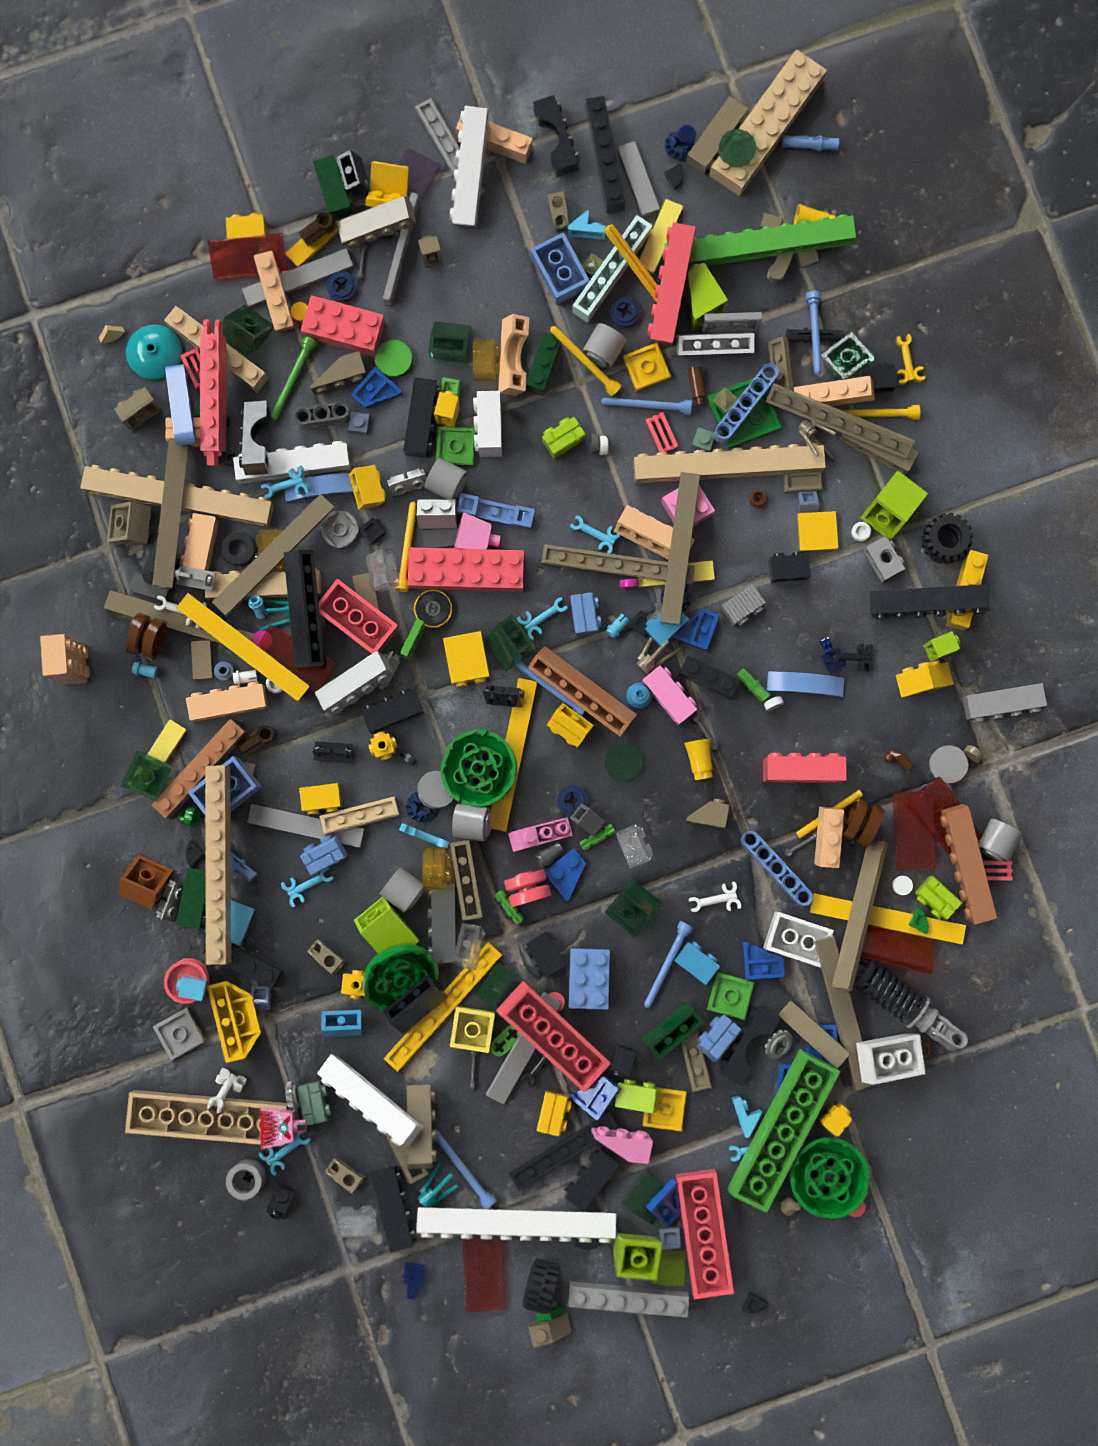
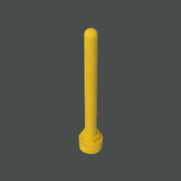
M556 326L551 327V333L605 385L606 392L612 397L622 385L617 380H610Z
M911 405L907 409L841 410L857 417L911 418V420H920V405Z
M411 502L409 505L400 574L397 581L394 582V590L401 592L409 591L407 572L409 547L412 544L417 509L415 502Z

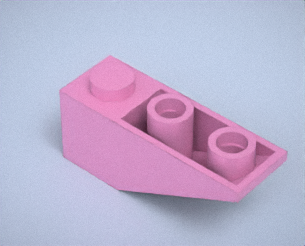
M568 817L508 833L513 852L573 836Z
M606 1127L591 1129L596 1140L627 1161L649 1164L653 1141L646 1132H628L625 1129L609 1130Z

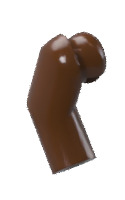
M888 750L887 754L884 755L886 762L892 763L893 760H896L905 770H909L913 766L904 753Z

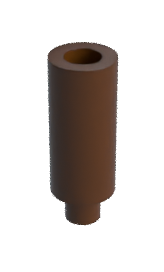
M689 368L692 398L696 400L697 406L704 405L703 399L706 398L702 368Z

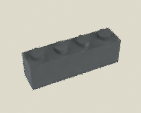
M431 884V888H428V900L432 901V908H428V920H432V927L428 928V938L432 939V947H429V952L437 963H456V884Z

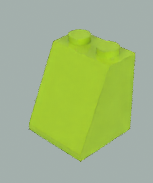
M704 262L700 265L695 264L691 266L687 273L685 289L690 328L694 331L702 326L705 314L724 313L728 299Z
M897 470L860 518L884 537L886 536L888 540L892 539L928 493Z
M383 897L354 920L360 934L377 953L393 945H417L419 941L409 925L391 903Z
M616 1233L613 1248L616 1276L657 1280L662 1242L655 1236Z

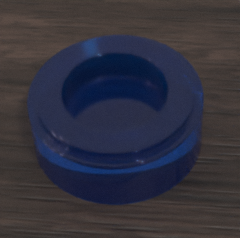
M690 125L681 126L677 134L678 141L682 145H691L696 139L694 127Z

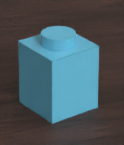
M184 975L177 982L176 991H179L178 997L202 1001L205 996L208 979Z

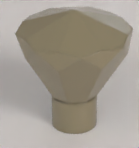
M784 1197L780 1207L785 1215L791 1216L800 1210L801 1205L793 1197Z

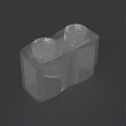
M383 548L366 556V566L370 572L369 583L373 592H385L399 586L400 581L396 569V557L392 549Z

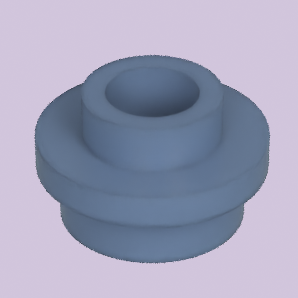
M219 662L214 668V674L219 680L226 681L233 676V667L228 662ZM222 668L227 669L225 674L220 673Z

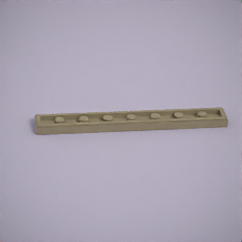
M773 383L766 400L769 404L905 459H908L915 444L913 439Z
M169 438L152 582L154 587L172 589L188 452V445L176 446L175 438Z
M680 473L660 623L680 624L700 474Z
M320 494L212 603L223 614L228 616L284 560L283 552L293 551L335 509L334 506Z
M544 544L541 562L546 565L666 582L668 562L547 544ZM687 566L685 585L692 586L695 566Z
M109 591L104 609L133 618L136 614L142 613L150 616L151 621L154 618L165 620L167 628L222 644L201 627L197 629L195 622L191 621L190 626H187L186 619L188 617L184 614L167 609L158 611L154 608V605L159 607L161 605ZM234 628L253 642L254 633Z
M872 841L866 848L832 983L834 989L852 991L888 843L885 841Z
M831 935L814 941L841 1044L851 1053L846 1059L853 1089L858 1091L873 1084L864 1083L861 1079L856 1043L862 1042L850 993L847 990H838L832 987L839 952L835 937Z

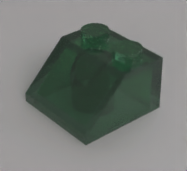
M246 305L225 316L222 322V335L226 337V342L247 356L257 351L274 329L273 324Z
M852 332L821 354L824 367L838 380L848 379L875 359L874 355Z
M137 750L121 787L157 802L173 766L157 757Z
M631 879L604 913L635 937L654 915L662 902L635 880Z
M645 1168L622 1197L621 1202L635 1215L652 1225L657 1217L646 1206L662 1190L665 1184Z

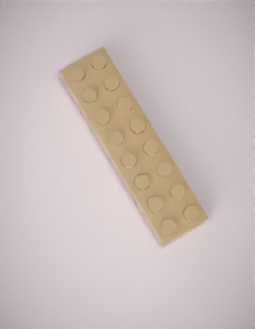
M795 50L714 162L709 176L738 196H741L783 135L823 82L827 70L798 50Z
M134 1090L129 1093L125 1133L261 1144L260 1109L268 1107L289 1110L287 1103L224 1098L222 1111L216 1113L217 1106L212 1105L210 1109L207 1108L209 1100L213 1098L210 1096Z

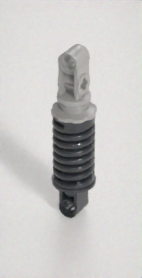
M860 956L853 988L863 991L865 996L869 995L871 1000H875L877 1005L881 1004V1007L887 1009L889 1014L893 1013V1016L899 1018L907 1028L915 1025L921 1033L926 1032L932 1039L938 1041L948 1050L955 1051L967 1045L968 1039L966 1034L955 1027L949 1020L939 1015L938 1010L932 1009L929 1006L930 999L928 997L921 996L919 991H915L912 986H909L907 982H903L895 973H890V970L884 968L883 964H879L874 956L868 961ZM953 1036L957 1038L958 1045L953 1042Z

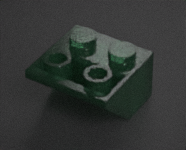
M434 321L428 348L429 357L432 359L467 363L472 326Z
M512 614L498 623L484 641L505 671H508L537 650L530 637Z
M497 962L476 995L497 1010L523 981L528 986L530 983Z

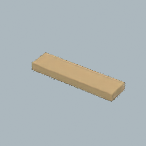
M394 796L321 815L320 820L325 836L398 817L399 811Z

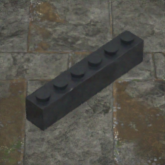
M605 97L586 99L585 109L606 214L625 211V197Z
M296 550L283 552L294 667L324 665L314 551Z
M988 584L870 591V614L876 620H885L891 616H895L896 619H905L909 615H914L915 618H924L928 614H934L935 617L946 616V613L962 616L965 615V612L982 615L985 614V611H990Z

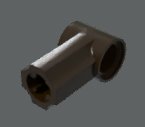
M320 212L313 222L298 233L309 247L325 234L332 233L335 230L336 224L331 214ZM330 220L328 225L322 226L323 221Z
M262 725L255 732L238 742L239 747L248 757L266 744L273 742L277 737V731L272 726ZM265 729H269L271 732L268 739L263 737Z

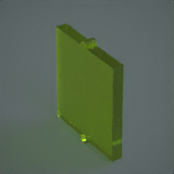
M661 1250L657 1280H651V1284H660L669 1287V1285L684 1286L686 1250Z

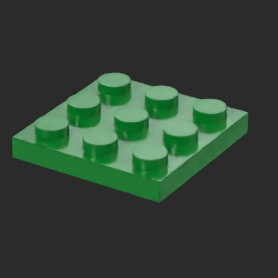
M753 379L727 389L739 398ZM753 387L755 392H762L761 387ZM719 392L707 396L717 424L726 415L712 403V400ZM767 393L732 438L725 443L728 449L781 429L772 404L766 402ZM747 400L741 402L744 407L751 406ZM736 415L730 416V419H731L733 422H738V421H739V417H738V416H736ZM720 430L723 437L728 436L727 431Z

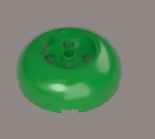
M472 730L456 737L446 748L447 751L443 761H441V778L448 793L458 802L472 807L490 806L503 799L513 787L517 775V761L511 746L501 736L487 730ZM485 753H489L490 759L488 761L483 760ZM468 761H472L470 769L466 768ZM483 766L484 769H482V773H480L479 769ZM493 770L497 772L495 778L490 777V773ZM478 778L480 783L474 786L473 780Z
M415 944L390 946L379 952L369 962L364 971L362 988L365 998L372 1007L375 1006L384 1011L426 975L429 974L437 981L439 976L438 964L432 954L421 946Z
M832 1137L813 1140L800 1149L791 1165L790 1184L793 1194L800 1205L815 1216L830 1219L844 1217L855 1211L862 1204L868 1192L870 1174L867 1163L862 1154L853 1145L844 1140ZM829 1158L834 1159L832 1166H827L826 1164ZM812 1170H817L818 1176L813 1178L811 1177L810 1172ZM826 1173L831 1174L830 1179H825ZM841 1174L846 1177L843 1183L838 1182V1176ZM824 1186H828L830 1188L828 1194L822 1193V1188Z

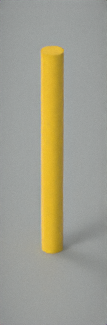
M858 790L835 805L834 808L845 809L858 798L863 797V794ZM818 818L796 832L799 839L817 828Z

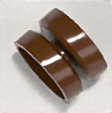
M136 614L127 634L126 652L137 656L142 653L144 658L157 659L166 638L167 622L158 618H154L151 621L148 615Z
M858 798L847 815L842 829V837L852 840L857 836V844L867 848L879 829L884 809L874 805L868 810V802Z

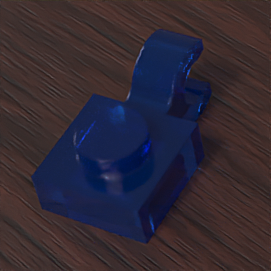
M829 637L820 641L825 652L820 657L828 673L847 665L844 660H838L832 664L826 663V660L833 659L831 653H826V650L833 648Z
M404 1263L402 1284H408L407 1299H415L416 1285L422 1286L425 1264Z

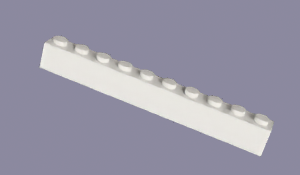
M418 1208L417 1233L421 1234L423 1238H433V1234H441V1238H453V1235H461V1239H473V1235H481L480 1239L491 1240L492 1236H500V1240H512V1236L520 1237V1240L532 1241V1237H540V1241H552V1238H560L561 1242H571L572 1238H579V1242H591V1239H599V1243H611V1239L616 1238V1213Z

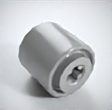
M598 323L584 346L583 352L596 365L611 368L627 340L615 329Z
M438 458L427 477L424 487L444 499H456L460 496L466 484L467 471L442 458Z
M457 804L452 822L453 837L457 839L486 841L492 827L490 808Z
M990 819L978 843L981 853L994 860L1009 862L1023 834L1006 823Z
M400 866L379 895L405 913L408 909L411 910L421 897L425 885Z
M254 1159L240 1161L229 1171L226 1177L228 1192L239 1200L253 1198L266 1182L264 1167ZM247 1172L254 1176L250 1182L244 1179Z

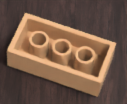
M65 634L40 636L43 676L64 685L88 683L87 678L90 677V670L86 665V659H88L89 653L88 648L84 644Z

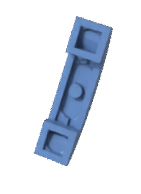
M349 473L305 478L311 487V491L308 493L305 492L303 487H301L303 493L300 495L295 493L296 486L285 489L287 503L318 497L320 494L326 496L354 493Z
M460 493L456 512L466 513L478 519L494 523L531 528L535 509L518 505L515 507Z
M768 672L767 691L843 697L844 678L810 673Z

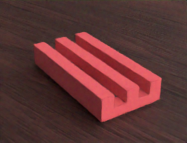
M195 348L180 356L196 390H199L200 382L197 383L186 359L190 357L200 379V369L193 357V354H196L200 361V352L198 348Z
M663 412L645 420L659 453L678 448ZM659 419H661L663 423V426L667 432V435L671 441L672 446L669 445L663 429L659 423ZM652 422H655L656 427L666 447L664 449L660 444L657 434L653 428Z
M983 861V865H1006V869H985V873H1007V876H986L987 880H1013V876H1011L1012 861Z

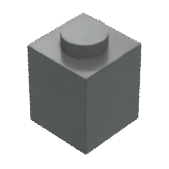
M583 803L570 817L571 820L592 836L600 831L605 822Z

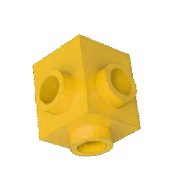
M380 732L374 734V738L370 739L371 744L368 746L371 755H375L377 759L384 761L392 758L393 754H396L395 748H398L395 737H391L389 733ZM381 742L386 744L383 749L379 748V743Z
M352 970V974L344 973L341 994H350V998L361 999V996H365L362 988L364 971ZM355 981L359 983V988L355 986Z

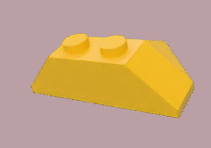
M228 981L207 986L226 1063L246 1058L261 1034L252 994Z

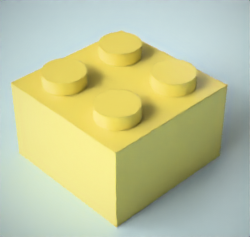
M457 1006L450 1047L489 1053L495 1012Z

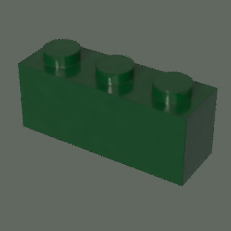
M334 155L312 161L328 212L332 218L336 219L352 214L351 206H354L351 195H346L345 183H343L344 180L340 176L341 170Z
M543 333L526 382V391L541 396L545 395L562 343L552 334Z
M187 867L176 925L195 929H203V926H206V870Z
M685 1002L641 1038V1040L660 1061L703 1025L704 1022L696 1011Z

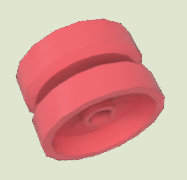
M544 869L535 872L528 871L504 881L507 891L519 889V893L509 897L511 907L551 896L548 885L536 886L537 883L547 879Z
M184 958L173 964L166 972L164 978V988L168 996L182 1004L192 1003L196 1000L178 997L179 991H176L178 979H182L184 975L208 979L207 986L210 985V972L207 966L200 960Z

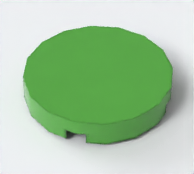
M389 340L382 343L375 353L377 368L389 378L401 377L412 366L413 357L410 348L399 340Z

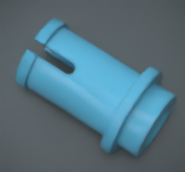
M257 595L252 596L249 599V607L253 609L258 619L265 618L264 614L267 616L268 612H266L263 605V599Z
M620 614L611 626H607L606 632L612 638L619 637L621 630L629 624V619L627 617L624 618V615Z
M138 661V663L134 662L132 673L135 676L143 675L156 678L157 666L141 664V661Z

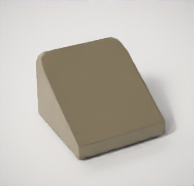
M764 213L760 229L765 226L780 227L782 218Z
M816 250L795 253L801 268L819 262Z

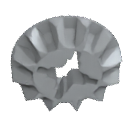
M779 1030L777 1034L773 1033V1036L768 1038L769 1042L765 1045V1053L772 1059L781 1058L792 1046V1035L786 1030Z
M289 1081L285 1087L287 1106L289 1110L296 1113L300 1108L297 1084L294 1081Z

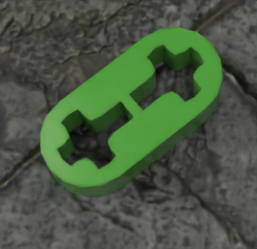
M512 1025L507 1026L491 1043L490 1049L495 1056H503L516 1042L517 1038L511 1037L509 1040L506 1039L510 1034L508 1030L510 1028L512 1030L515 1029ZM505 1040L506 1043L503 1045L504 1051L501 1052L499 1050L496 1052L494 1044L496 1042L500 1044Z

